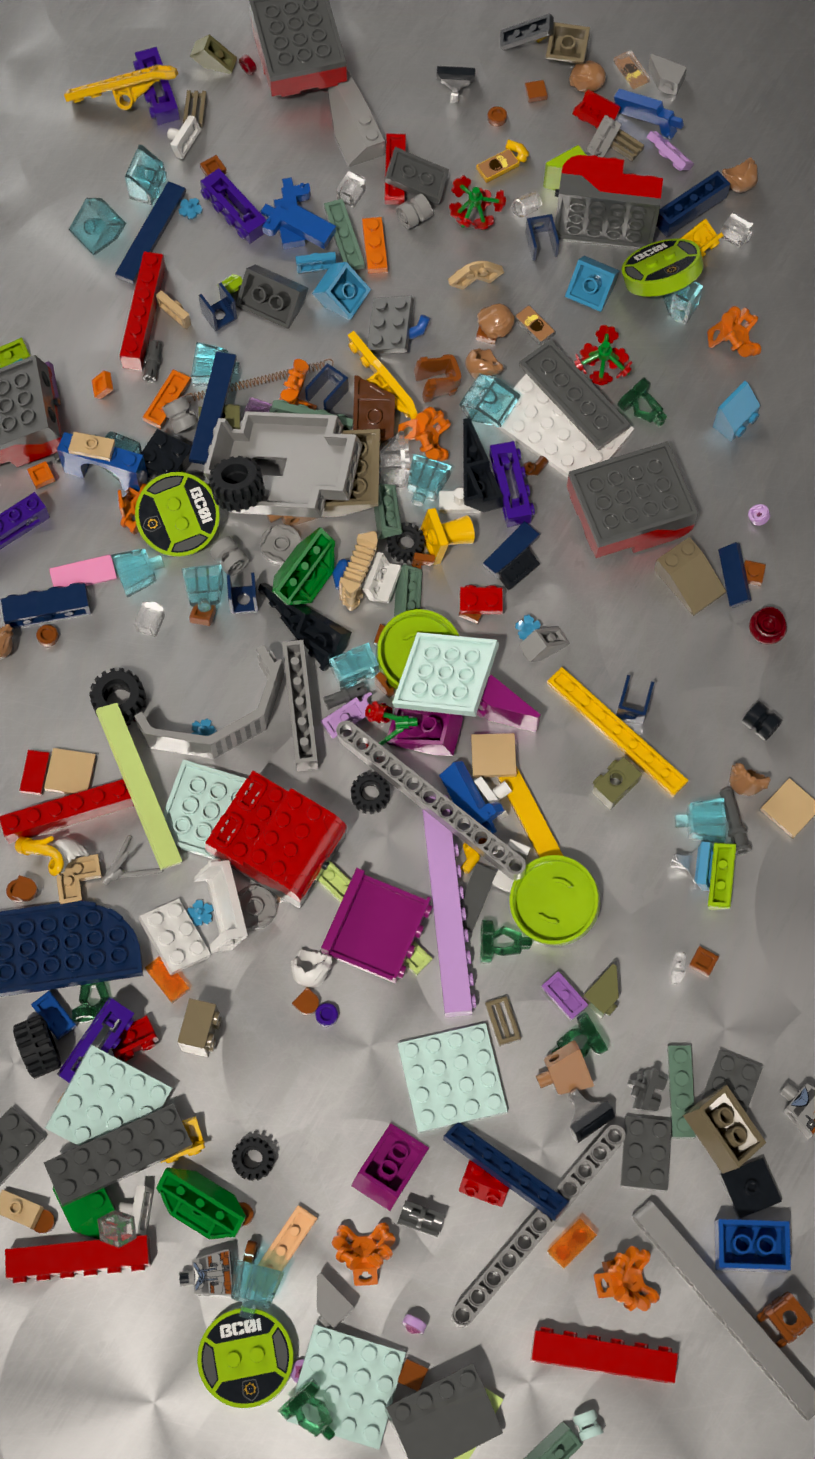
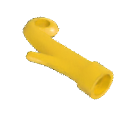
M24 836L17 839L15 850L19 854L52 857L48 864V871L52 876L60 874L63 870V856L56 848L47 845L54 840L53 836L40 840H33Z

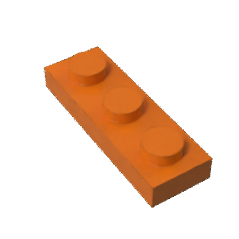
M382 217L363 218L362 226L368 274L388 272Z
M173 369L145 412L143 421L162 429L168 419L162 407L183 396L191 383V377Z

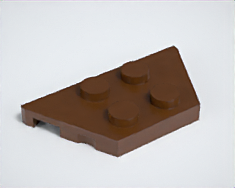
M355 375L353 430L380 429V444L394 438L395 395Z

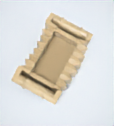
M375 531L358 534L357 545H354L355 550L352 551L353 556H350V562H348V567L344 571V577H341L339 581L340 600L349 611L355 610L360 605V598L363 599L362 582L368 573L369 566H371L370 561H373L375 552L378 550V538Z

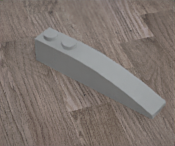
M347 70V81L338 83V86L328 87L334 135L348 167L384 156L385 141L362 93Z

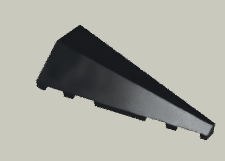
M469 417L463 419L464 505L484 513L502 508L503 495L490 469V461Z
M261 583L258 591L263 592L269 599V605L272 608H276L280 613V619L295 638L304 641V645L309 650L308 654L310 657H314L321 665L319 668L322 671H327L345 651L352 632L304 604L286 605L272 592V586L267 583Z

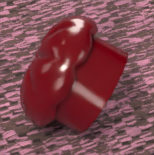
M766 607L753 614L749 622V629L756 641L770 645L784 638L787 632V623L783 614L778 609Z

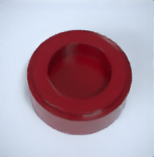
M247 54L239 59V64L246 74L251 75L257 70L254 61Z

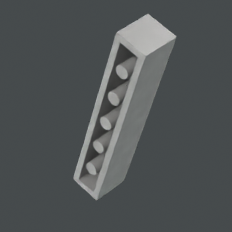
M304 641L282 642L297 771L318 769Z

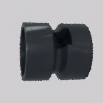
M758 701L745 715L742 723L750 730L755 729L756 735L767 741L783 720L775 713H768L769 708Z

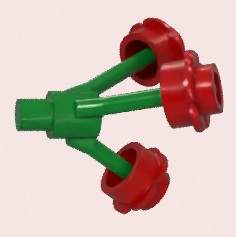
M374 701L366 707L365 716L369 722L388 723L390 720H395L396 730L379 742L381 746L397 734L403 732L404 729H409V726H418L417 717L409 718V716L394 715L393 709L386 705V703L378 704L377 701Z

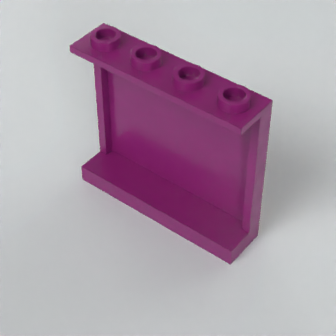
M356 868L321 946L322 954L330 955L334 959L396 984L398 978L402 979L406 972L407 966H404L406 959H411L416 948L413 945L415 938H420L424 926L421 924L424 917L429 918L433 908L430 905L431 898L423 899L365 875L364 870Z

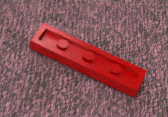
M386 134L385 176L394 148L406 150V134ZM385 183V204L400 205L404 203L405 191Z

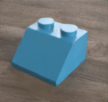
M583 256L578 259L565 297L601 312L614 289L620 270Z
M347 262L333 263L312 294L325 308L350 320L371 289Z
M746 381L718 407L713 423V428L730 441L736 436L738 438L741 437L746 431V426L749 423L753 424L759 417L758 411L761 405Z

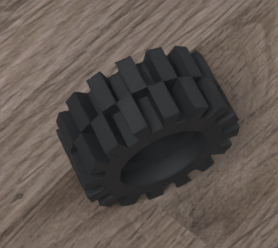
M405 522L401 523L402 534L387 537V547L393 559L396 557L397 562H400L402 559L403 563H407V560H410L411 563L414 553L423 554L425 537L423 531L419 530L417 525L412 527V523H409L408 526H405ZM402 537H409L414 541V545L409 549H403L398 545V541Z
M365 772L362 777L360 775L357 776V780H354L353 786H351V799L353 805H356V809L359 811L361 809L365 814L367 812L374 814V811L379 813L381 808L385 809L387 807L386 804L390 800V786L387 784V780L383 779L380 774L375 775V772H371V775ZM367 786H374L378 789L379 795L374 800H366L362 796L363 789Z
M252 1136L246 1140L245 1138L242 1139L241 1143H237L235 1150L232 1152V1163L237 1174L249 1181H258L262 1177L268 1176L274 1164V1154L268 1142L263 1141L259 1137L253 1138ZM251 1150L259 1151L262 1155L261 1164L255 1168L248 1167L244 1162L246 1153Z

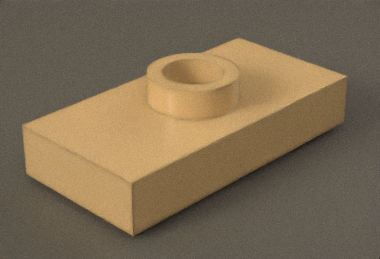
M162 290L156 294L158 306L183 328L187 329L191 325L190 315L183 309L182 305L177 300L173 301Z
M73 432L68 451L70 454L110 461L115 446V439Z
M2 1189L0 1193V1215L34 1230L44 1207Z

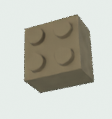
M189 998L177 1042L182 1052L208 1057L209 1052L214 1051L216 1045L214 1033L215 1030L220 1029L222 1017L216 1004Z

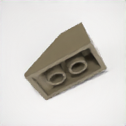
M690 537L656 560L654 571L693 616L726 593L725 588L704 553Z

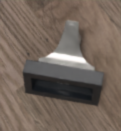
M437 66V80L452 90L450 102L458 103V91L475 81V68Z
M577 1089L572 1090L568 1095V1099L575 1106V1115L570 1129L577 1143L615 1118L613 1107L608 1101L602 1103L590 1102Z

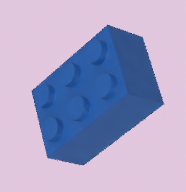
M718 1219L714 1222L715 1270L785 1273L791 1270L789 1221Z

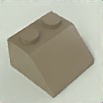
M554 22L553 34L549 36L546 59L584 64L590 40V27Z

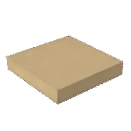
M515 733L471 734L473 778L516 777Z
M53 748L44 786L45 791L72 795L90 789L96 754Z
M789 778L761 807L760 811L794 839L815 816V800Z

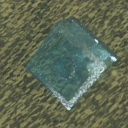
M139 144L125 175L127 189L131 200L152 206L154 199H157L159 196L161 183L165 182L167 172L165 171L164 163L147 148Z
M86 198L69 231L93 255H96L118 239L126 222L102 198Z
M694 281L678 291L662 295L668 315L677 322L687 324L698 307L703 285Z
M479 374L459 405L466 417H470L471 421L501 427L521 396L497 377Z

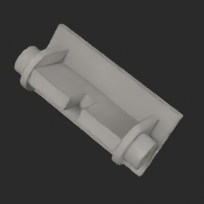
M605 115L586 149L589 154L605 157L622 124Z

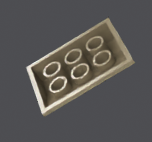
M380 429L342 431V434L357 435L362 444L350 500L326 499L322 517H341L379 506Z

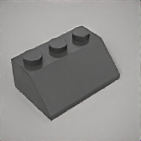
M255 264L246 268L235 306L289 329L303 306L308 287Z

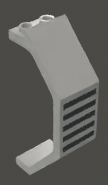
M264 645L256 649L259 654V666L268 679L259 706L255 711L209 736L155 729L150 726L144 714L140 712L134 716L139 731L149 748L215 759L267 730L284 677L282 659L277 661L271 650L267 651Z

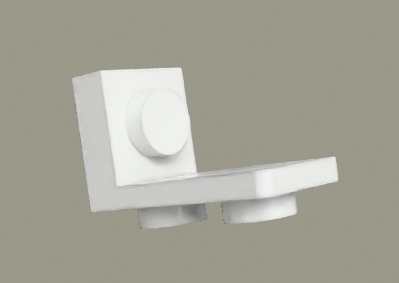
M510 839L507 846L518 853L526 863L530 847ZM512 864L510 866V869L514 872L520 871L522 868L519 864ZM498 869L492 885L510 893L514 880Z

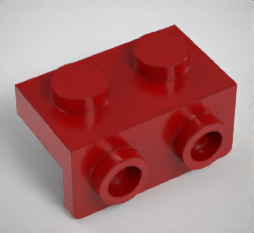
M587 90L583 101L574 108L572 114L578 117L579 120L588 122L598 129L605 115L616 121L620 106L591 90Z
M474 585L460 587V614H502V588L493 585L486 587H476Z
M146 1015L134 1021L127 1031L124 1029L119 1036L121 1041L112 1051L117 1059L124 1062L132 1059L135 1056L134 1053L142 1049L143 1051H148L155 1047V1043L159 1040L148 1016Z
M469 1159L459 1192L488 1202L491 1205L503 1207L509 1188Z

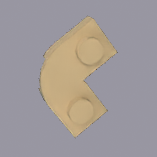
M476 261L457 270L455 274L448 278L450 286L464 290L477 279L491 283L501 276L504 271L502 266L495 263Z
M98 854L72 859L66 866L65 871L57 875L60 904L83 901L80 881L102 877Z

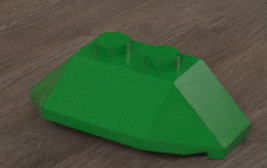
M319 527L301 541L275 574L272 592L286 605L311 603L334 570L335 540Z
M167 1167L156 1187L169 1214L209 1240L236 1237L246 1218L234 1194L197 1171Z
M53 1187L54 1194L73 1232L101 1240L114 1238L127 1231L106 1187L62 1207Z

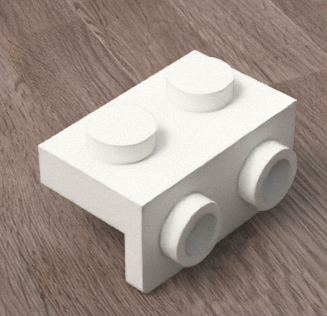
M375 552L373 561H370L371 566H369L368 573L363 579L362 590L370 601L389 603L402 567L399 564L389 563L383 553Z

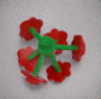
M465 175L456 178L453 181L454 187H452L451 191L457 197L467 193L469 199L463 206L459 202L451 203L449 205L450 215L456 219L458 225L462 228L488 229L490 225L494 224V216L486 217L483 211L493 202L495 212H501L506 204L504 191H497L496 197L491 198L489 190L473 187L472 191H470L468 187L471 185V179ZM474 207L478 209L480 218L475 219L472 223L469 220V216Z
M601 325L599 330L595 332L598 342L602 343L599 348L586 343L579 352L582 356L581 360L578 354H575L577 358L574 361L575 366L580 371L583 370L584 374H587L584 365L594 366L596 362L601 360L600 371H594L589 376L592 382L597 385H605L613 381V377L609 373L604 372L606 361L609 362V367L612 370L621 369L616 375L617 379L620 376L624 378L626 375H629L632 369L630 367L633 363L632 361L627 365L624 364L629 360V355L625 353V349L611 348L610 346L619 337V333L615 331L613 326Z

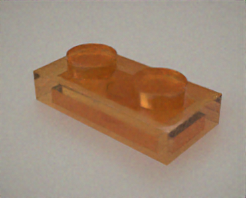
M160 956L144 967L172 1004L190 991L178 973L170 976Z
M580 1218L547 1253L564 1269L597 1235Z

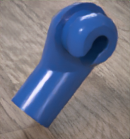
M421 315L418 324L410 327L409 339H414L424 334L430 321L428 316Z
M341 559L332 572L337 590H339L340 578L344 577V571L348 567L350 560Z

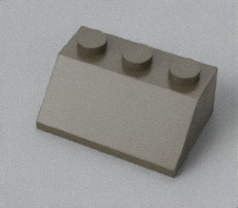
M727 1085L698 1102L683 1115L722 1174L739 1168L766 1144V1141Z

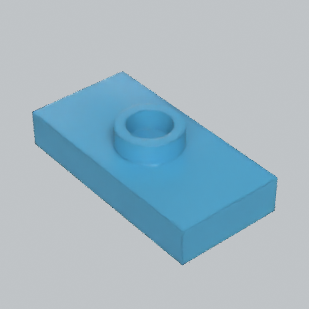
M335 252L295 256L297 273L328 270L333 263H336Z

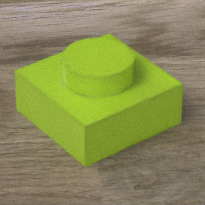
M232 274L221 283L232 294L239 290L243 280L241 276Z

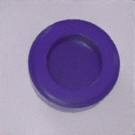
M330 1003L321 1004L315 1013L316 1020L324 1027L334 1025L338 1020L336 1007Z

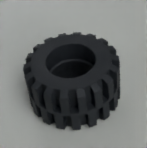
M232 456L227 460H221V463L215 464V468L211 469V475H209L213 499L217 505H220V508H227V511L230 512L233 510L241 512L243 509L245 511L249 510V507L256 506V502L262 500V496L265 494V487L261 468L255 460L251 461L249 457L243 458V456H238L234 458Z
M111 668L109 673L103 671L101 673L102 677L97 676L95 678L96 684L92 683L90 687L92 691L89 693L95 714L97 715V708L111 705L106 700L112 692L125 690L130 693V696L126 702L118 706L126 725H131V720L136 722L134 716L140 712L144 713L143 707L146 708V694L142 682H140L137 675L133 676L132 671L128 670L125 672L124 668H119L118 671H115V668Z
M41 1015L13 1026V1034L21 1058L28 1073L34 1079L61 1068V1058L46 1020Z

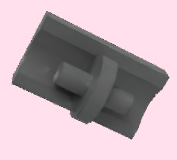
M652 1068V1070L644 1069L643 1075L637 1074L636 1080H628L627 1086L633 1088L631 1096L635 1097L633 1109L638 1111L659 1110L660 1099L652 1095L654 1089L663 1091L667 1084V1079L659 1075L660 1070Z
M405 1200L398 1224L437 1238L445 1214Z

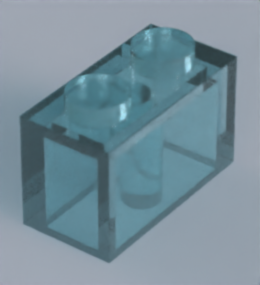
M369 643L329 659L331 671L340 688L354 686L357 681L364 678L371 679L379 672V664Z

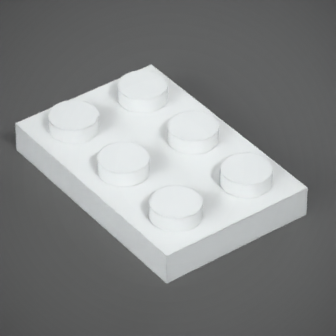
M179 899L140 915L139 921L170 976L210 957L211 953Z

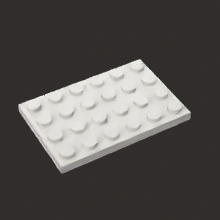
M527 374L489 415L487 422L537 457H546L549 461L548 464L567 478L569 471L613 458L634 433V428L630 426V428L598 451Z

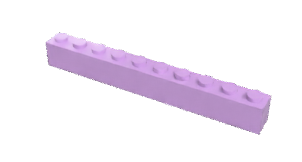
M430 796L426 797L424 801L433 803L436 798ZM446 809L441 814L449 817L453 812ZM423 810L445 1018L472 1015V1008H476L475 994H470V986H474L472 972L468 973L467 964H471L470 950H465V942H469L468 930L463 929L462 921L466 920L465 907L460 906V899H464L463 886H458L457 879L461 878L460 864L456 865L455 857L459 856L458 843L453 844L454 833Z

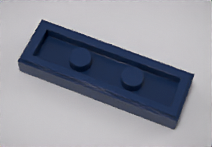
M524 521L483 562L482 566L498 579L496 573L524 549L529 548L540 537V534Z
M735 542L718 549L729 606L735 608L751 602L740 544Z

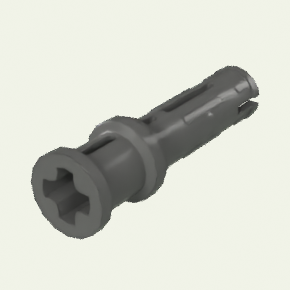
M723 789L719 794L729 825L727 835L731 838L732 844L737 845L736 855L746 854L752 851V847L747 841V829L742 825L733 789Z

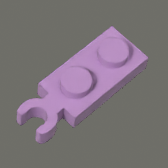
M650 131L647 138L655 143L654 146L659 149L658 152L666 159L669 158L673 162L672 165L677 170H690L693 167L694 163L671 142L664 139L657 131Z
M371 692L364 694L361 701L357 697L353 698L320 720L331 739L337 736L336 728L340 722L350 721L356 724L366 717L365 709L369 705L367 698L372 695Z

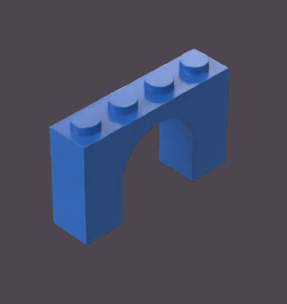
M64 432L57 448L64 473L84 478L89 464H95L113 472L119 478L122 490L126 491L130 487L139 492L141 485L147 483L149 477L143 455L114 447L110 461L70 454L68 449L73 434Z

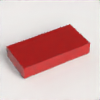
M28 750L19 790L20 793L42 796L50 760L49 752Z

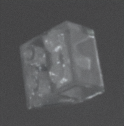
M400 431L380 450L381 483L396 485V488L406 487V479H410L409 439H404V431Z

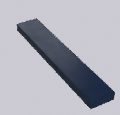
M169 181L167 182L115 273L116 278L134 285L138 278L143 252L152 253L183 199L186 188Z
M216 351L189 456V462L202 465L207 463L208 449L213 440V429L217 425L218 418H222L237 359L235 354Z
M456 1123L444 1135L443 1140L552 1220L555 1221L568 1207L569 1201L463 1124Z

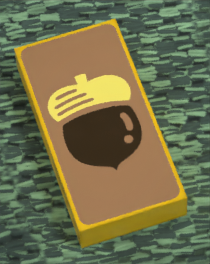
M509 148L477 164L476 170L484 181L488 183L519 167L520 162Z

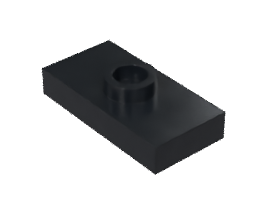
M526 548L500 569L496 575L507 590H510L538 567L540 563L529 548Z

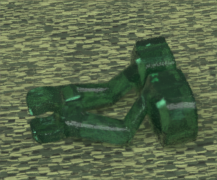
M644 377L621 397L617 406L624 412L633 407L635 417L649 423L654 422L658 427H661L665 423L667 416L663 413L661 405L648 393L651 382ZM642 397L651 407L652 411L650 413L639 409L638 400Z
M493 920L481 921L480 963L490 964L494 954L500 956L521 954L522 950H529L532 946V938L522 937L521 932L505 926L495 931ZM501 935L514 940L513 945L507 947H496L493 941Z
M105 982L81 985L79 995L81 1005L72 1010V1021L86 1023L95 1019L110 997ZM96 987L101 999L92 1006L88 1002L90 989ZM109 1012V1014L107 1015V1017L105 1018V1020L108 1019V1017L110 1016L111 1012Z
M584 1012L577 1017L579 1028L570 1029L556 1043L558 1048L554 1049L551 1054L570 1043L574 1037L584 1035L587 1038V1042L580 1049L583 1057L587 1056L590 1049L600 1056L608 1051V1048L590 1017Z
M312 1378L278 1409V1413L284 1420L296 1416L300 1427L314 1437L321 1433L329 1441L335 1436L334 1431L329 1427L333 1419L325 1402L315 1398L320 1390V1386ZM308 1403L317 1408L320 1421L317 1424L306 1419L302 1411V1407Z

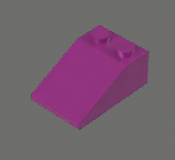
M493 675L488 677L477 715L480 718L485 717L491 722L536 732L539 727L541 714Z
M395 708L394 715L409 716V718L417 717L418 726H409V729H404L403 732L387 742L388 745L431 755L454 756L463 721L462 715ZM395 720L391 721L388 735L396 730Z
M390 1123L359 1170L351 1186L391 1211L429 1150V1147Z

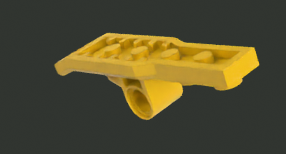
M155 65L68 89L64 97L66 102L73 100L74 103L83 101L84 97L91 96V98L101 96L102 92L112 90L118 107L127 110L156 81L175 79L178 75V70L168 65ZM123 95H127L130 98V102H126L123 99Z
M352 331L347 336L350 342L348 344L350 350L354 354L358 353L365 368L369 367L374 373L366 381L394 394L395 409L404 413L405 417L410 418V420L415 419L417 411L410 396L386 367L375 357L356 332Z

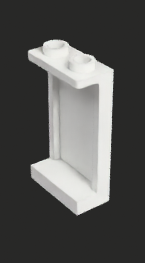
M217 858L208 861V864L200 869V872L194 877L195 882H207L218 926L219 936L209 945L211 953L232 951L248 936L230 861H221V859Z

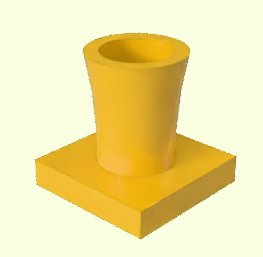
M436 508L427 510L420 528L423 531L429 555H435L433 565L441 564L449 545L473 544L475 539L473 523L468 515L441 523Z

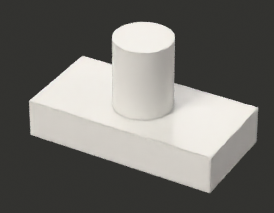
M189 115L180 129L171 127L168 130L167 136L168 139L173 140L170 145L176 158L183 159L201 131L194 116Z
M457 488L455 491H439V513H481V511L464 505L463 488Z
M482 777L474 781L489 803L499 802L512 792L505 781L492 790ZM505 810L499 817L503 820L509 814Z
M136 1186L134 1203L120 1202L118 1206L119 1216L131 1217L128 1233L136 1236L146 1235L154 1191L147 1186Z

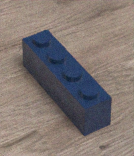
M716 171L659 209L656 227L666 238L727 198L730 183L719 171Z
M72 583L67 587L61 588L51 587L40 592L30 591L23 595L12 594L1 599L5 625L10 624L13 629L91 615L85 583Z

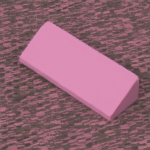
M111 555L49 569L53 587H67L72 583H85V586L117 579Z

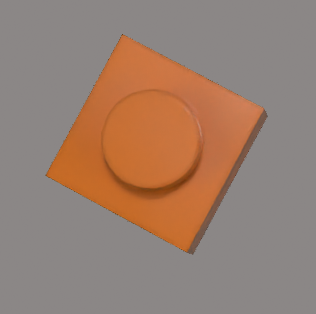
M102 371L92 379L94 398L102 399L113 391L110 372Z
M46 461L27 469L36 490L55 482Z

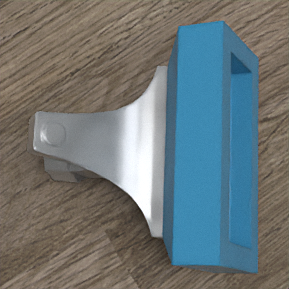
M701 842L699 848H696L691 855L675 854L671 860V867L687 870L691 874L694 883H697L702 891H709L714 847L711 842Z

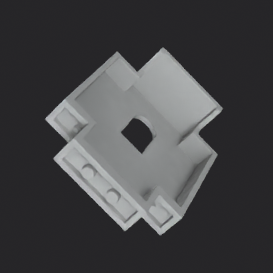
M245 411L244 418L240 422V429H233L226 419L218 418L217 425L213 429L212 444L208 449L207 463L204 464L203 481L211 488L209 481L211 469L215 468V464L221 463V460H227L232 456L234 458L238 456H243V458L249 457L251 461L255 459L286 460L283 476L262 475L265 494L260 502H256V506H251L246 511L243 509L241 512H236V510L228 512L321 518L326 499L350 500L362 444L357 435L342 434L343 424L337 415Z

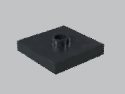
M763 1158L719 1175L738 1219L782 1202Z

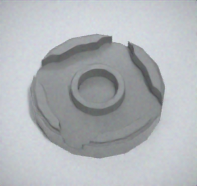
M278 524L274 527L271 526L262 534L260 541L261 552L265 559L271 563L283 565L294 548L301 542V537L298 531L289 525Z
M251 885L237 893L247 929L257 930L265 928L273 921L276 916L277 904L271 891L258 885Z

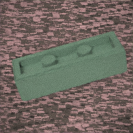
M379 483V506L374 507L378 539L402 534L396 485Z
M406 564L401 566L402 569L395 590L394 617L405 611L420 609L422 569Z
M561 1422L524 1459H569L583 1444L564 1422Z

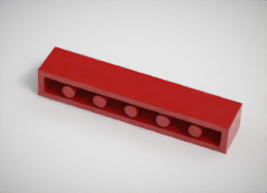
M143 252L119 355L122 368L143 370L144 358L146 357L158 304L156 294L161 291L166 269L163 254Z
M124 779L2 815L0 816V823L8 844H11L22 836L31 838L133 807L134 804Z
M147 1235L5 1249L6 1279L13 1280V1284L27 1283L28 1278H36V1281H49L51 1276L60 1275V1279H71L77 1273H84V1277L97 1276L98 1271H107V1274L122 1273V1269L131 1268V1272L145 1271V1267L151 1266L150 1238Z
M540 1327L539 1331H534L531 1362L661 1383H675L678 1353H673L670 1347L658 1346V1350L648 1349L649 1344L634 1342V1346L625 1345V1340L611 1338L610 1342L601 1341L600 1336L587 1335V1339L577 1337L578 1333L563 1331V1335L554 1334V1329Z

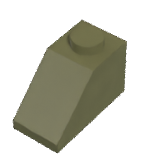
M210 34L195 41L190 57L203 68L227 74L232 73L237 60L234 54Z
M612 964L583 995V999L588 1004V1007L601 1019L606 1014L610 1016L618 1007L616 1005L619 998L617 966Z

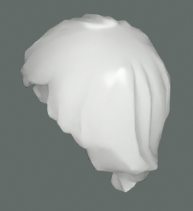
M70 838L58 839L51 845L63 856L64 867L61 873L65 871L66 866L72 859L83 856L88 857L90 855L89 849H86L84 845H80Z
M299 950L298 955L291 960L293 979L297 984L305 987H318L325 981L328 971L331 970L332 957L320 952Z

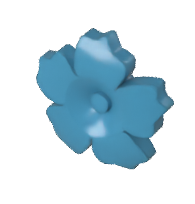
M196 198L189 201L184 199L181 200V208L178 211L183 217L187 216L188 219H194L197 217V214H201L203 208L201 205H198L199 200Z
M529 614L524 615V622L519 620V622L515 623V628L520 630L518 631L519 638L523 640L535 629H540L541 626L539 620L534 621V618Z
M208 718L201 720V724L198 721L192 723L193 733L191 734L209 736L217 732L214 726H211V720H208Z
M196 900L193 908L187 909V914L190 919H193L192 922L195 927L202 926L203 922L208 925L212 922L211 913L214 909L212 905L206 903L203 906L202 900Z

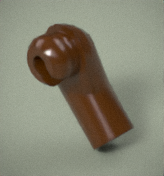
M540 456L535 463H524L525 474L527 476H538L548 464V459Z

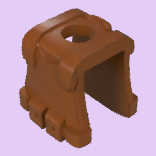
M446 354L441 358H428L425 356L420 357L416 362L414 368L416 382L446 374V378L428 379L422 393L424 403L431 402L433 398L442 395H455L461 383V371L453 355Z
M785 1292L783 1295L775 1298L756 1316L759 1323L769 1318L783 1336L775 1342L778 1348L784 1347L787 1343L790 1344L797 1339V1336L803 1334L807 1328L814 1324L813 1320L790 1292ZM792 1311L795 1313L796 1322L793 1325H787L783 1321L784 1312Z

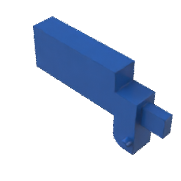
M620 88L614 96L615 104L620 106V114L659 125L660 132L665 138L672 139L677 132V128L682 129L684 126L683 119L675 117L674 111L663 108V102Z
M292 177L282 179L284 187L281 188L282 199L274 200V207L276 208L279 205L288 210L292 203L298 205L297 202L310 199L309 183L293 186ZM282 226L280 227L279 232L283 250L305 246L304 238Z
M292 203L288 210L279 205L274 208L268 204H265L261 210V214L268 217L262 226L263 233L268 236H274L282 226L325 249L336 233L335 225Z
M464 762L452 763L439 776L453 803L492 834H495L497 830L492 821L505 811L501 803L485 804Z

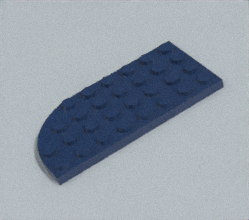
M75 901L64 904L54 903L0 911V997L144 976L141 949L137 936L123 916L111 908L108 909L90 901Z

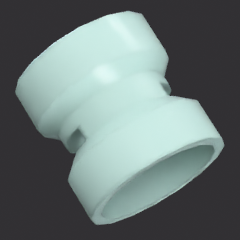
M595 1409L572 1417L575 1425L579 1427L581 1441L604 1433L601 1425L597 1423ZM592 1423L594 1424V1426H591V1427H589V1428H586V1429L583 1428V1427H585V1426H587V1425H590V1424H592Z

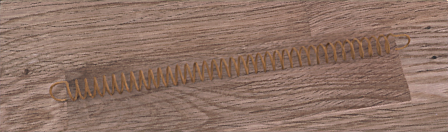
M326 359V360H324V364H323L322 361H320V365H319L320 370H321V363H322V365H323V367H324V366H325V361L331 360V359ZM313 363V367H312V365H311V368H312L313 372H314V365H315V363ZM287 369V373H286L285 370H283V374H282L283 379H285V377H284V372H285V374H286V376H287V378H288V369ZM276 372V376H275L274 373H272V377H271L272 382H274V380H273V375H274V377H275V379H276V381H277V374H278V372ZM265 375V379H264V377H263V380H264L265 384H266V377H267V375ZM198 391V396H197L198 400H200V399H199V394H200V396H201V393H200L199 391Z

